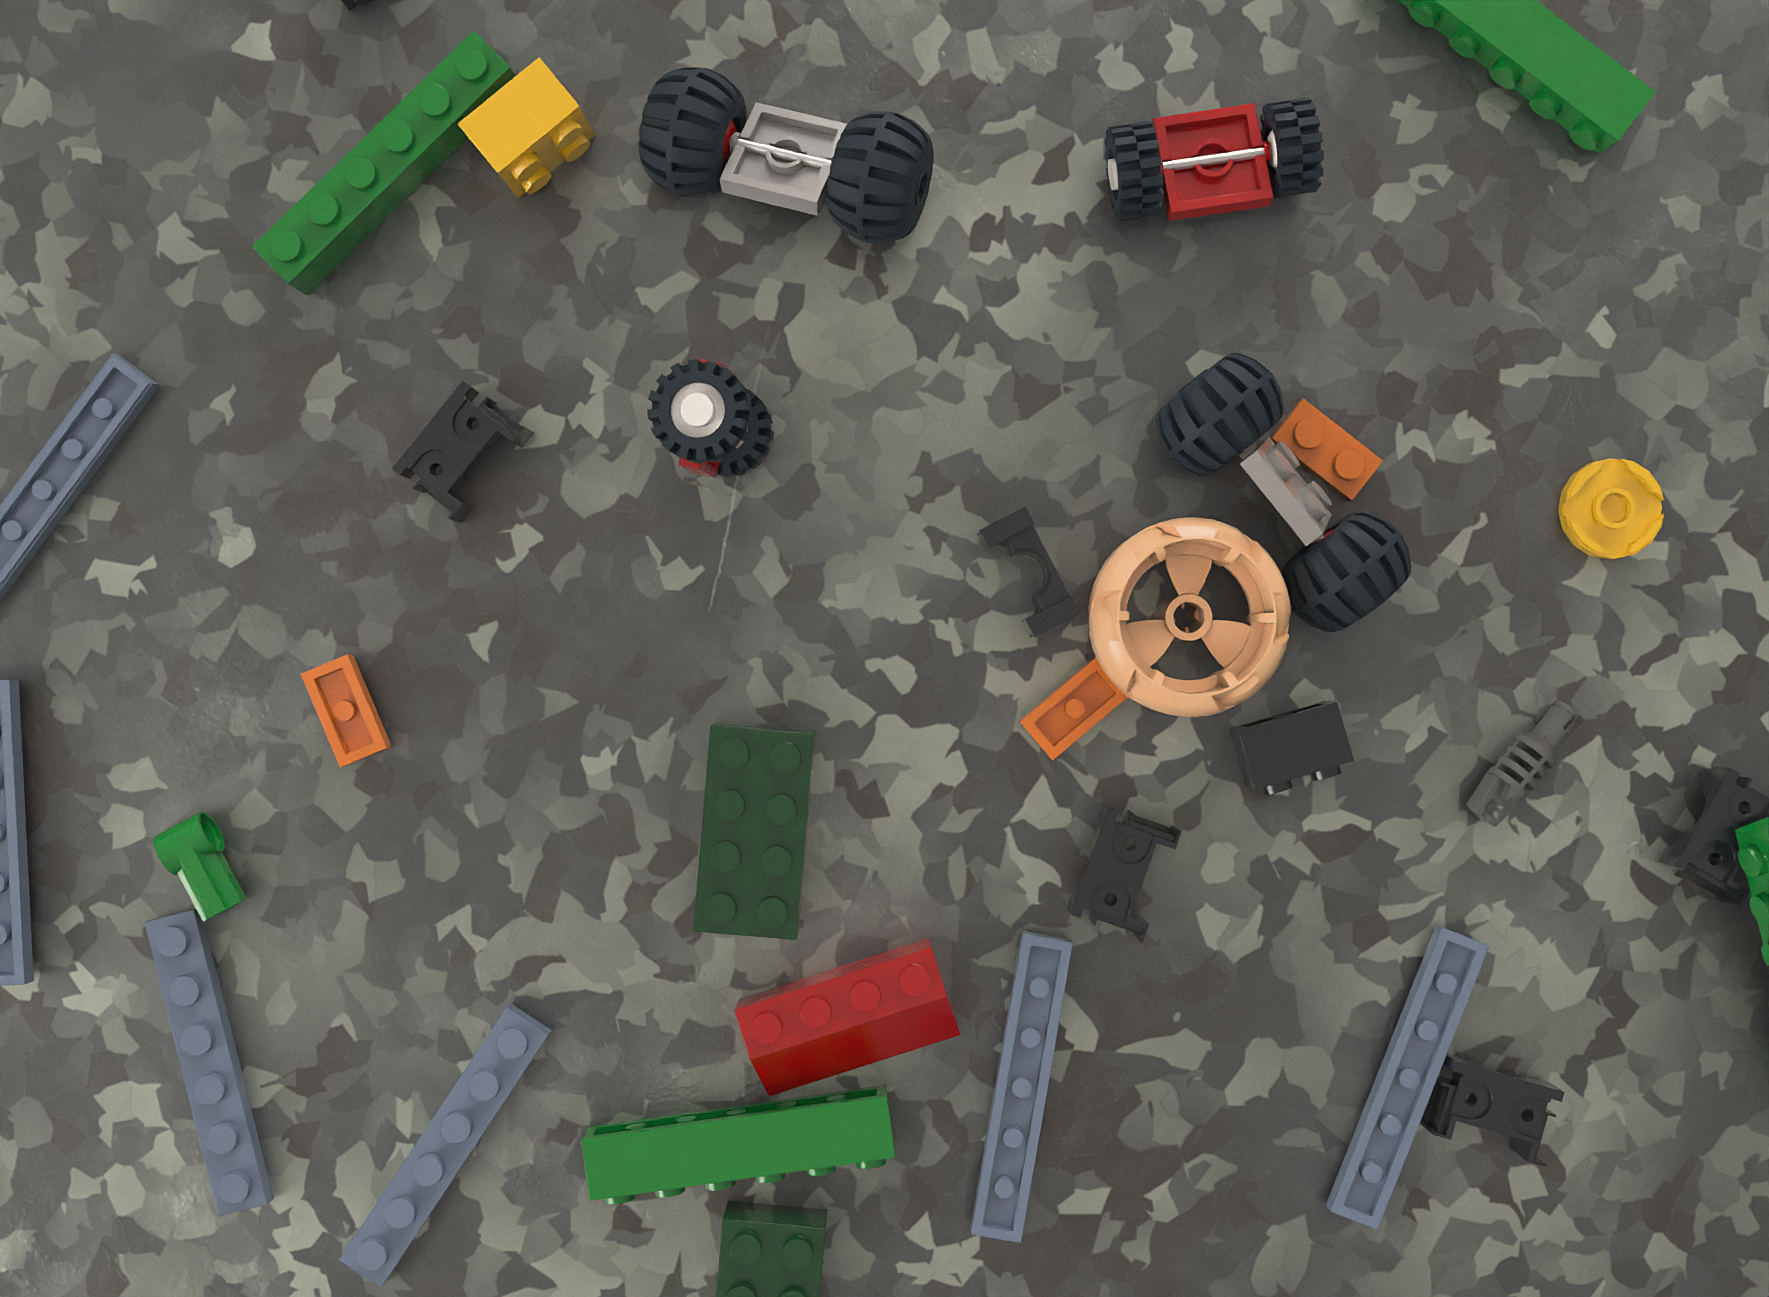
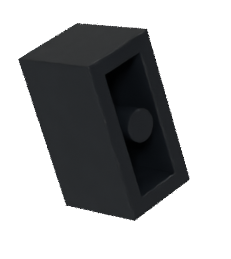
M1321 701L1229 728L1246 787L1254 790L1261 789L1263 795L1288 790L1293 787L1292 779L1310 774L1312 781L1339 775L1342 773L1340 765L1354 761L1338 703L1334 701Z

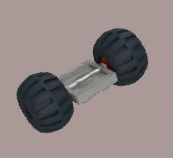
M700 67L680 68L668 72L651 89L647 97V103L644 105L642 122L639 128V155L643 169L660 187L681 197H704L722 190L723 193L819 216L827 197L828 210L833 221L847 234L867 243H889L908 236L916 227L923 212L930 188L934 152L930 136L914 120L896 112L873 111L857 116L846 124L757 102L747 120V108L740 90L723 75L711 69Z
M1241 353L1228 354L1185 385L1174 398L1158 411L1156 425L1159 439L1171 459L1184 469L1205 476L1216 472L1239 455L1243 459L1240 465L1305 544L1286 563L1282 576L1287 586L1291 608L1309 625L1325 632L1343 630L1384 603L1407 581L1411 573L1410 554L1397 528L1384 518L1361 510L1345 516L1326 529L1332 516L1327 508L1332 503L1315 481L1307 484L1295 468L1300 464L1290 448L1282 441L1275 445L1269 436L1258 445L1254 443L1276 425L1284 413L1282 392L1274 375L1257 360Z

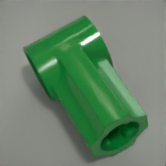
M201 811L154 837L153 844L159 860L170 873L179 876L203 922L247 900L222 853L225 850L223 835L216 822L206 812Z

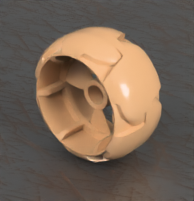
M1198 517L1176 518L1157 523L1134 534L1114 550L1105 561L1093 584L1089 599V637L1097 661L1104 673L1130 699L1151 710L1182 717L1209 716L1224 712L1226 709L1248 700L1273 676L1281 663L1290 637L1288 634L1291 615L1290 598L1286 583L1278 566L1258 542L1251 540L1237 528L1213 519ZM1165 560L1166 569L1178 596H1172L1163 600L1155 611L1154 620L1126 624V620H1129L1130 612L1126 611L1127 604L1135 584L1149 568ZM1211 563L1219 567L1224 566L1242 586L1249 604L1250 614L1246 615V623L1249 625L1229 620H1212V611L1209 604L1198 596L1211 568ZM1184 606H1186L1188 609L1186 618L1191 624L1189 628H1177L1174 612L1178 609H1184ZM1202 638L1210 653L1224 669L1217 670L1211 673L1210 676L1201 679L1179 680L1167 677L1164 673L1152 669L1150 666L1161 658L1172 641H1193Z

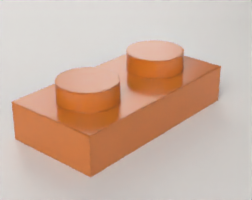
M1304 398L1296 404L1271 436V440L1275 445L1280 441L1284 442L1294 453L1301 467L1346 502L1352 501L1383 462L1381 458Z
M346 654L301 673V677L340 768L392 747L353 654Z
M1095 656L1022 717L1019 722L1053 761L1127 699L1128 696L1110 681Z

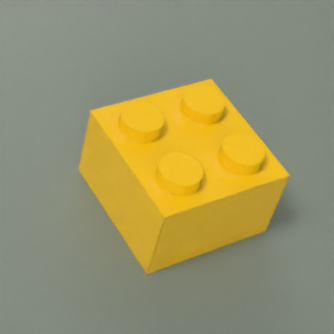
M540 57L458 123L459 127L517 198L521 197L525 192L533 194L543 188L551 178L550 172L563 161L572 162L582 156L590 147L591 143L589 140L595 136L580 106Z

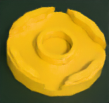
M1610 458L1588 463L1571 475L1561 491L1558 513L1562 530L1573 546L1592 557L1615 559L1634 555L1652 543L1662 527L1664 513L1661 514V501L1664 499L1661 487L1650 471L1631 460Z

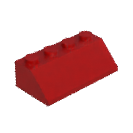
M930 938L740 998L734 1009L749 1059L768 1096L960 1035Z

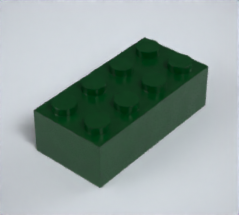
M724 723L710 725L693 932L789 940L797 939L800 925L816 731Z
M728 1201L722 1222L716 1297H820L828 1210Z

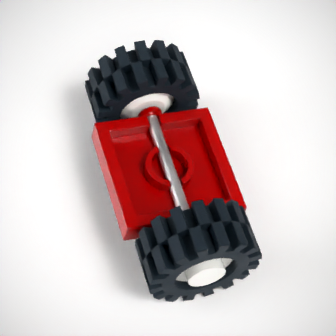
M1310 98L1267 103L1263 106V114L1260 116L1261 128H1259L1255 103L1153 118L1152 123L1146 121L1108 127L1105 137L1107 150L1105 151V160L1107 162L1106 175L1109 179L1108 189L1109 194H1111V205L1117 221L1158 216L1163 209V199H1165L1168 220L1174 221L1267 207L1271 205L1273 198L1317 192L1322 183L1320 177H1323L1324 171L1321 165V161L1324 160V151L1321 150L1320 142H1323L1322 132L1319 133L1320 120L1319 115L1315 116L1316 107L1314 103L1311 104Z
M693 359L688 360L689 364L684 366L679 363L670 367L672 372L667 376L661 374L656 380L660 384L656 392L652 390L650 392L648 400L652 401V409H647L648 419L652 421L654 426L651 428L654 436L662 442V446L680 457L678 466L695 474L716 478L717 475L728 477V475L739 476L745 474V471L749 468L755 469L760 464L758 461L763 455L767 456L770 450L768 448L769 441H773L774 432L771 430V423H773L771 415L768 413L766 405L752 391L746 389L737 376L724 364L705 359L700 361Z

